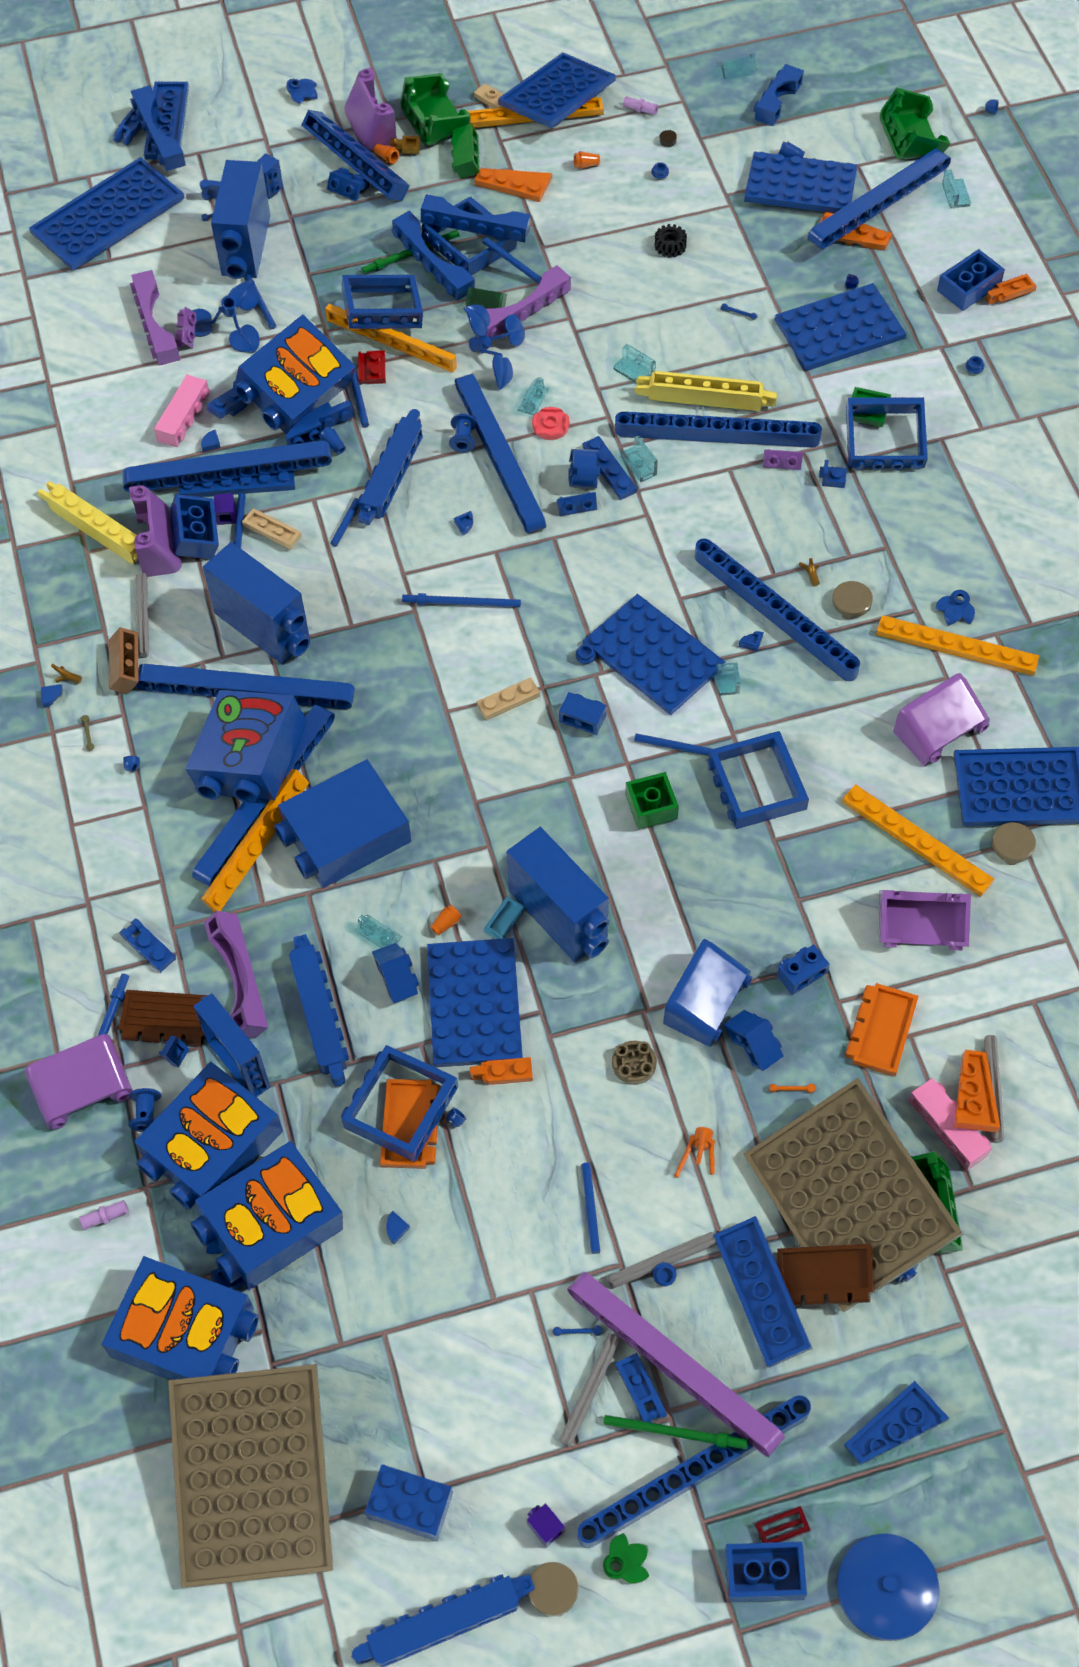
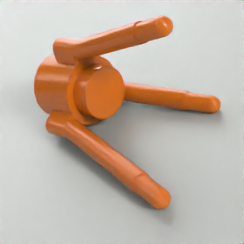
M697 1127L695 1134L690 1136L689 1144L674 1175L675 1178L679 1177L693 1145L698 1149L696 1164L698 1165L701 1163L703 1151L709 1148L710 1174L714 1175L715 1140L712 1139L713 1131L711 1129Z

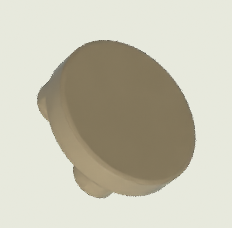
M857 581L841 583L835 588L832 597L834 608L842 614L843 618L848 620L869 612L873 601L870 589Z
M1010 822L996 829L991 846L995 853L1005 860L1007 864L1015 865L1031 857L1036 846V839L1032 831L1025 825Z
M628 1041L619 1044L615 1048L612 1057V1069L616 1077L622 1082L631 1085L647 1082L655 1073L657 1059L649 1043L645 1041Z
M548 1562L534 1570L531 1579L535 1589L528 1593L532 1605L537 1611L547 1616L558 1617L564 1615L574 1606L578 1597V1581L575 1574L569 1567L558 1562Z

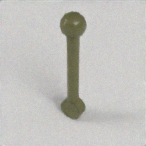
M83 715L81 721L86 732L88 743L86 748L92 751L94 744L91 742L88 726L90 719L88 715Z

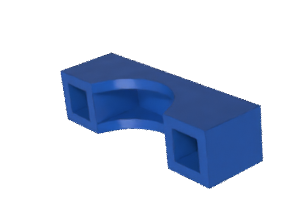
M785 64L781 70H778L776 78L770 82L769 88L763 92L761 100L757 101L754 106L755 120L774 126L781 116L782 102L778 98L786 94H796L802 85L804 70Z

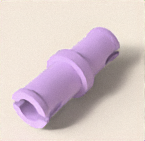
M625 96L623 100L624 108L634 109L638 113L645 112L656 115L658 112V104L646 102L644 99L640 98L638 100Z
M121 1200L107 1207L103 1205L99 1207V1210L79 1218L83 1229L87 1230L90 1227L101 1223L107 1224L110 1223L111 1219L129 1214V1210L125 1200Z

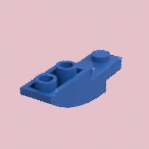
M234 381L232 389L207 404V411L219 419L228 414L234 417L249 404L243 402L237 395Z
M347 400L331 407L329 402L310 411L290 429L286 435L287 445L316 441L319 439L321 431L326 427L331 428L353 418L352 404Z

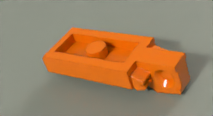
M1024 274L996 284V287L987 292L985 300L988 304H993L997 301H1007L1036 290L1037 286L1028 274Z
M531 1057L481 1062L480 1066L470 1067L471 1080L482 1079V1083H488V1085L533 1081Z

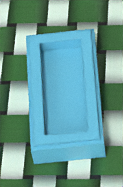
M507 896L484 927V932L496 939L505 938L525 911V906Z

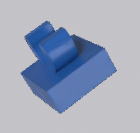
M170 1036L169 1040L165 1041L163 1050L159 1051V1055L172 1066L179 1067L190 1048L178 1037Z

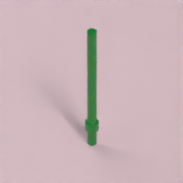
M456 229L441 236L446 241L459 237V232ZM424 242L428 249L432 247L429 242ZM406 249L384 259H376L373 263L361 267L363 274L374 270L379 271L384 269L386 265L409 257L413 253Z
M605 1415L604 1425L716 1444L717 1447L726 1449L728 1446L746 1450L748 1448V1439L731 1437L729 1433L719 1432L714 1434Z

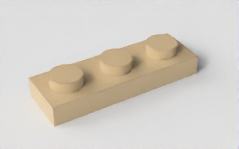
M254 508L242 521L244 527L290 550L302 537L300 531Z
M530 677L478 700L477 706L487 721L539 698L540 691Z

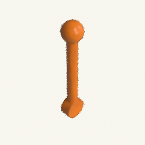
M770 1084L769 1091L787 1090L814 1093L816 1086L814 1084H808L807 1086H777L776 1084Z

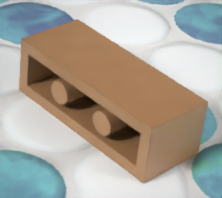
M119 627L109 639V689L128 694L138 683V632Z

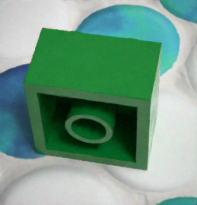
M666 772L626 782L625 796L637 829L678 819L679 805Z

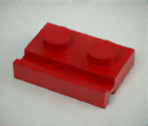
M385 350L366 351L367 353L358 351L359 385L365 382L367 384L386 383Z

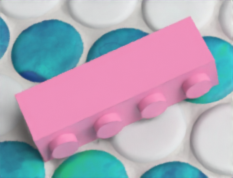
M186 374L154 428L158 442L178 447L180 442L185 439L187 430L193 425L194 418L197 413L201 412L204 401L210 396L207 380Z
M932 1078L911 1092L908 1101L966 1171L988 1157L992 1148L989 1140L984 1135H980L977 1130L954 1128L957 1102L948 1097L942 1084L937 1083Z

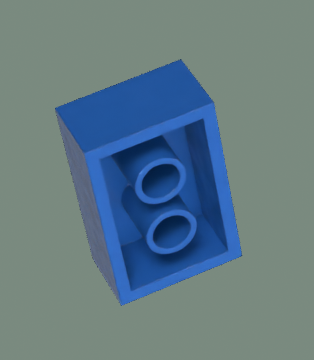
M978 249L940 275L937 291L960 310L964 311L986 296L988 291L996 287V284L1002 282L1005 269Z
M175 494L170 507L175 555L212 559L219 546L214 499Z
M381 1464L365 1515L369 1520L438 1542L453 1496L452 1486Z
M803 1542L726 1544L725 1564L728 1602L804 1600L806 1598L807 1588Z

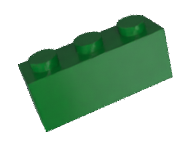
M472 123L453 129V138H451L453 150L451 154L453 157L452 169L454 173H457L460 179L480 173L479 135Z

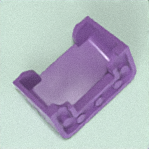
M372 67L363 69L358 73L345 104V114L359 143L370 152H373L376 144L390 146V138H397L395 114L392 107L387 103L377 104L374 87L375 73Z
M145 486L129 487L138 524L145 522L149 529L148 532L140 533L135 538V550L142 573H145L147 577L178 572L182 567L181 556H177L174 553L170 506Z
M957 673L904 706L897 715L893 732L916 758L926 766L931 762H937L941 758L943 747L970 730L974 733L984 732L989 727L990 718L967 679L961 673Z
M879 890L880 942H884V947H897V943L949 946V950L963 951V946L969 947L971 894Z
M107 1034L96 1036L34 1062L24 1070L49 1130L64 1127L68 1121V1114L107 1097L117 1102H123L129 1098V1094L133 1091L114 1043Z

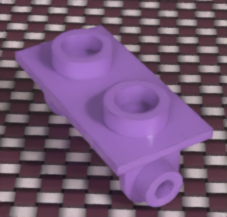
M184 307V310L181 309L177 313V327H182V329L176 330L175 342L178 347H184L185 344L193 348L196 313L187 307Z
M765 449L763 467L801 470L803 452Z

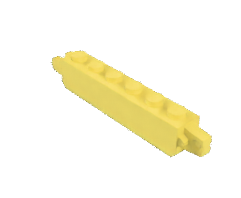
M654 371L651 377L639 376L636 379L637 386L634 390L638 395L649 396V400L761 411L763 406H776L777 393L764 390V384L759 381Z
M50 481L47 482L46 487L50 491L49 493L42 489L38 491L39 497L48 503L49 508L54 513L130 564H134L138 560L135 550V538L137 536L135 533L59 483L55 485Z

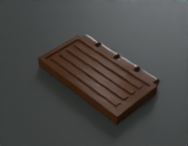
M126 990L119 1025L122 1040L139 1041V1036L142 1035V1042L160 1043L161 1037L164 1036L163 1042L165 1043V1041L169 1040L170 1036H175L182 1042L183 1038H186V1045L202 1046L205 1036L193 1006L200 1002L202 997L208 995Z
M872 1244L777 1249L778 1267L795 1306H802V1297L804 1296L806 1305H825L826 1295H828L829 1304H849V1294H852L853 1303H870V1294L875 1293Z

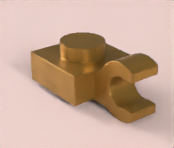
M403 136L402 139L390 138V146L395 147L398 152L402 150V153L419 154L420 136Z

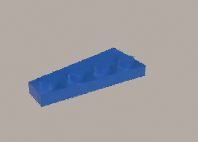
M914 1381L844 1444V1447L862 1465L948 1421L949 1417Z

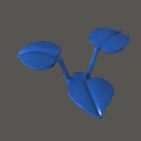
M254 280L243 282L234 287L228 296L222 299V307L218 308V312L213 320L211 314L205 309L192 310L196 313L195 336L204 337L212 332L211 324L216 322L222 312L227 317H233L237 329L230 333V345L239 352L253 353L257 351L260 344L257 330L249 324L243 325L240 328L236 318L239 307L242 310L248 311L258 305L259 295Z
M481 305L467 306L464 310L475 333V337L469 340V347L472 352L480 351L481 354L494 355L492 361L498 390H500L513 377L512 364L507 357L503 358L502 353L487 349L491 346V341L507 336L511 345H520L525 338L524 327L519 317L511 314L504 321L507 333L489 338L485 335L488 332L487 327L490 325L488 311Z

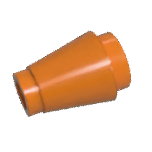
M381 144L374 146V154L386 163L394 164L399 159V152L395 147Z
M583 151L574 153V167L582 169L599 165L600 155Z
M450 904L442 909L430 928L439 936L459 923L462 915Z

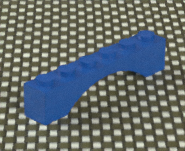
M148 85L132 90L131 106L133 109H136L135 113L137 119L141 120L143 131H147V139L149 143L152 142L154 154H158L157 159L160 166L163 165L166 172L186 166L184 154L178 141L164 135L154 124L155 116L159 109L151 86Z
M428 194L425 195L421 206V223L524 243L530 229L531 214L516 211L498 215L474 214L456 208L443 197Z
M410 210L392 220V233L394 237L398 238L404 247L413 253L415 259L420 261L426 271L431 273L436 281L446 288L450 296H453L458 301L475 291V279L464 267L447 263L428 249L421 237L420 221Z

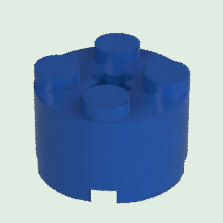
M571 449L569 462L571 463L570 468H568L570 487L597 488V477H600V466H597L599 450Z

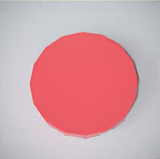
M556 407L542 408L540 412L534 414L532 419L533 431L537 436L546 440H556L563 437L568 432L570 426L569 416L562 409Z

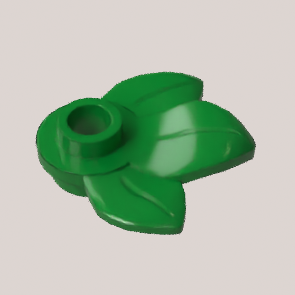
M624 1533L616 1536L611 1541L609 1555L606 1556L603 1562L604 1573L611 1579L622 1578L630 1584L645 1581L649 1574L641 1565L647 1557L648 1546L639 1543L629 1544ZM613 1562L619 1563L620 1569L617 1571L612 1570L611 1564Z

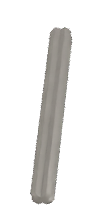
M138 573L136 575L138 656L142 658L149 656L148 584L146 574Z
M987 1035L984 1038V1048L987 1053L1000 1123L998 1132H991V1140L993 1142H1002L1005 1136L997 1037L995 1035Z
M707 1233L608 1276L609 1283L612 1288H617L652 1273L655 1266L659 1263L667 1262L673 1264L715 1246L717 1243L714 1233Z
M608 1334L561 1434L560 1442L565 1446H572L620 1343V1338L614 1334Z

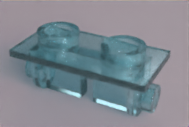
M538 377L531 383L518 407V411L534 415L538 411L549 390L548 387L544 386L542 378Z
M368 914L365 916L361 915L358 919L360 924L355 929V932L380 948L398 943L402 938L401 935Z

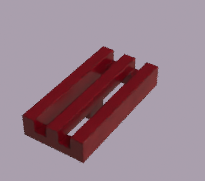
M801 1506L754 1524L762 1543L784 1542L811 1531ZM799 1514V1519L763 1531L762 1527ZM803 1524V1527L768 1541L766 1539L768 1536Z

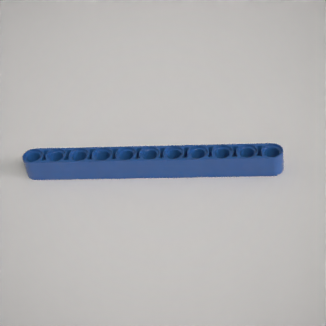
M938 149L932 150L815 225L809 231L807 239L819 248L825 249L945 171L950 165L951 157Z
M474 374L455 378L457 392L468 414L476 419L477 426L475 429L526 533L529 534L546 528L543 513Z
M627 411L619 412L615 416V433L621 437L812 448L820 444L822 426L819 423L806 421Z
M314 441L126 467L122 471L123 489L130 493L129 487L145 486L149 490L324 467L332 462L330 444L327 441Z
M703 538L696 542L695 560L843 680L854 681L858 677L860 668L858 657L711 540Z
M154 664L139 665L138 683L135 685L138 689L145 691L217 697L219 690L294 695L298 705L313 707L318 705L322 708L343 710L352 707L355 692L353 685L344 682Z
M314 705L305 716L307 722L283 781L292 769L299 771L326 734L335 718L333 712ZM257 799L254 803H241L192 872L193 879L210 887L270 800Z
M797 1395L763 1416L771 1423H773L772 1418L776 1416L781 1417L785 1424L776 1427L784 1434L808 1418L811 1403L806 1397ZM796 1404L802 1405L805 1413L797 1414L793 1410V1406ZM736 1432L730 1434L731 1437L742 1438ZM749 1443L747 1450L743 1449L741 1451H735L729 1446L727 1449L720 1448L713 1444L583 1521L577 1530L578 1542L585 1548H592L757 1449ZM717 1453L721 1455L723 1461L715 1464L710 1460L709 1456ZM691 1466H698L702 1474L693 1476L689 1473L688 1469ZM671 1478H676L680 1481L681 1486L677 1489H672L668 1486L667 1481ZM656 1491L660 1498L657 1501H650L647 1499L646 1493ZM633 1503L638 1507V1512L629 1514L625 1511V1506ZM607 1516H613L617 1520V1524L613 1527H607L603 1520ZM587 1528L592 1529L596 1535L593 1539L586 1540L581 1535L583 1530Z

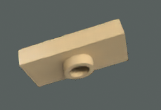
M486 83L474 91V97L492 108L502 107L498 105V98L504 94Z

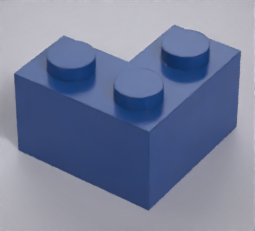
M393 943L372 951L377 969L383 977L387 992L393 1003L418 994L416 987L419 986L416 974H411L409 967L413 966L409 954H406L404 947L400 948L397 943Z
M743 1010L723 1024L731 1041L743 1047L752 1066L764 1071L784 1057L780 1049L782 1047L781 1043L774 1037L771 1031L773 1027L766 1018L763 1019L755 1013L752 1014Z

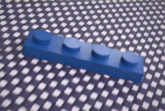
M600 436L582 444L583 449L599 450L597 466H600V473L620 500L637 493V487Z

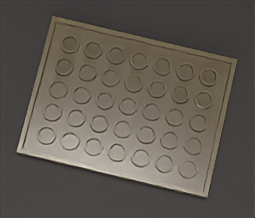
M856 1078L744 1153L745 1158L801 1247L872 1244L875 1292L963 1235L859 1078ZM849 1294V1304H838L842 1312H846L858 1303H853L852 1294Z
M317 1364L168 1380L181 1587L333 1571Z

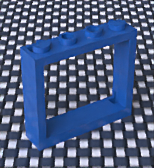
M471 196L454 205L456 208L466 212L493 215ZM422 223L421 235L423 240L429 242L449 262L455 266L464 267L471 275L501 258L500 255L488 248L468 259L438 234L447 227ZM494 237L499 241L496 244L508 253L517 248V241Z
M342 275V295L349 329L422 328L423 309L415 275ZM410 292L414 308L354 309L351 293Z
M924 397L848 398L846 404L848 468L856 470L873 468L875 470L883 468L895 470L902 468H912L914 470L925 468L928 454ZM853 414H916L918 456H855Z
M780 731L709 750V757L706 759L709 771L712 770L714 774L713 781L715 787L720 789L721 802L727 806L728 819L734 823L736 829L807 810L808 795ZM772 747L793 798L741 812L721 761Z
M213 993L202 997L201 1001L193 1007L208 1045L240 1085L255 1097L260 1096L271 1088L260 1052Z
M386 1045L383 1051H379L376 1055L375 1064L372 1069L367 1070L362 1086L355 1090L350 1106L344 1108L341 1114L344 1129L416 1162L459 1087L457 1077ZM390 1060L443 1084L409 1144L355 1119Z

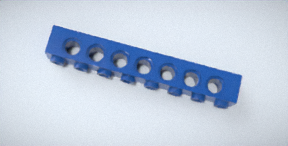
M307 111L301 124L307 131L387 198L403 201L410 187L406 181L323 112Z

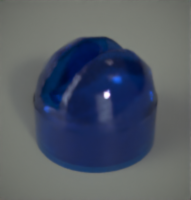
M848 274L845 288H857L859 284L858 277Z

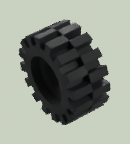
M667 224V227L663 225L657 229L654 246L659 255L662 253L663 257L668 255V258H671V255H673L675 258L677 254L680 256L682 252H685L687 233H685L684 229L682 230L681 226L676 228V224H673V227ZM666 240H675V242H667Z

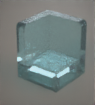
M738 663L717 664L716 679L719 695L739 694L741 681Z

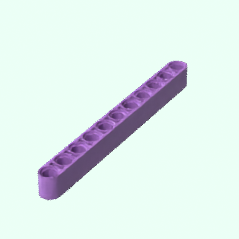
M582 1272L569 1286L567 1291L572 1298L743 1439H748V1443L764 1456L770 1457L785 1439L784 1434L779 1428L591 1275Z

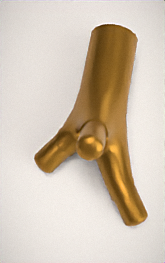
M809 558V566L800 562L799 566L803 567L809 574L812 586H818L820 584L817 576L819 565L814 567L813 558Z
M51 664V667L61 674L60 677L55 679L56 682L70 680L80 684L82 676L67 671L64 666L59 668L55 664Z

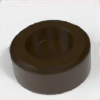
M672 130L662 131L659 139L660 144L665 147L674 146L677 142V134Z

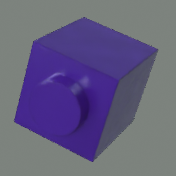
M233 493L214 495L217 525L236 524V504Z
M546 1503L542 1507L539 1505L535 1506L527 1514L529 1516L527 1525L546 1548L565 1532V1526Z

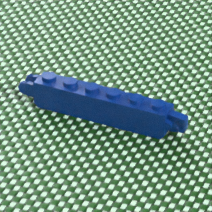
M417 409L410 410L406 417H401L399 423L395 424L392 437L388 438L385 451L381 452L379 463L374 466L372 477L366 482L364 493L359 496V523L370 525L374 518L380 519L384 517L423 438L421 420L419 419L420 411Z
M303 934L293 937L294 949L290 952L289 957L320 1072L325 1075L330 1074L333 1085L341 1087L346 1082L343 1070L347 1069L346 1061L350 1059L347 1048L341 1047L340 1041H343L344 1037L341 1027L336 1028L335 1022L339 1021L336 1008L331 1009L329 1002H333L331 990H326L324 983L328 982L325 970H320L319 964L323 963L320 951L315 952L314 945H311L307 935Z
M501 1574L491 1578L488 1585L480 1587V1584L466 1589V1594L457 1597L454 1594L442 1600L443 1604L433 1607L432 1604L424 1606L418 1610L419 1614L412 1617H409V1614L400 1616L394 1620L395 1624L385 1627V1624L379 1625L370 1630L371 1634L366 1636L367 1642L353 1648L351 1658L359 1665L375 1660L378 1666L386 1667L516 1612L519 1600L535 1589L529 1574L512 1579L510 1575L504 1577Z

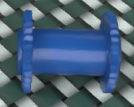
M457 414L450 422L456 431L455 436L450 438L449 445L457 452H469L474 449L476 444L475 440L470 437V433L476 428L477 422L471 415Z
M150 1088L136 1089L129 1094L130 1099L136 1101V1119L130 1120L128 1123L129 1128L134 1131L144 1132L155 1120L154 1102L161 1098V1093Z

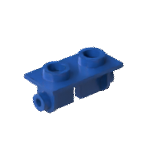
M596 492L556 499L557 507H559V516L597 510Z

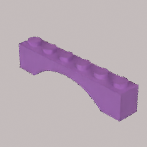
M556 265L543 273L538 287L524 300L507 307L486 309L490 316V325L487 327L488 332L485 335L491 338L505 332L504 321L508 315L514 314L521 321H524L527 317L535 312H539L543 307L567 294L571 290V277Z
M149 270L131 275L133 282L130 283L132 293H136V296H134L136 306L141 307L138 309L140 319L145 320L142 322L144 332L149 333L146 335L149 346L153 345V348H150L153 359L157 358L159 366L180 361L173 334L160 327L152 316L153 307L159 297L153 271Z
M216 911L204 923L209 941L225 960L233 979L235 1001L230 1016L247 1037L256 1038L268 1028L239 918L234 913Z

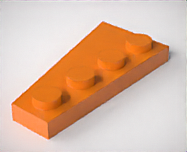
M481 168L480 173L475 178V185L540 202L552 180V173Z
M825 212L820 222L834 213ZM862 224L837 241L845 242V245L861 244L865 248L885 250L892 238V233Z
M965 1050L962 1054L954 1128L998 1132L1000 1129L986 1052Z

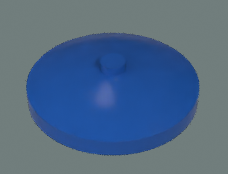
M876 1534L860 1540L846 1553L837 1574V1595L843 1612L858 1630L878 1640L899 1641L914 1636L931 1620L939 1601V1581L931 1560L915 1543L898 1535Z

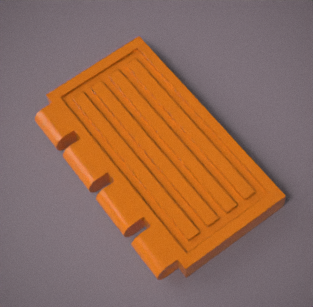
M878 983L875 984V987L866 985L862 997L864 1002L860 1003L856 1017L858 1021H855L850 1039L853 1041H849L845 1053L847 1058L853 1059L852 1064L896 1076L918 995Z
M387 1079L383 1132L409 1144L431 1103H433L440 1091L441 1086L432 1085V1080ZM438 1126L435 1127L416 1162L381 1146L380 1167L426 1169V1165L435 1164L436 1147L428 1145L437 1144Z

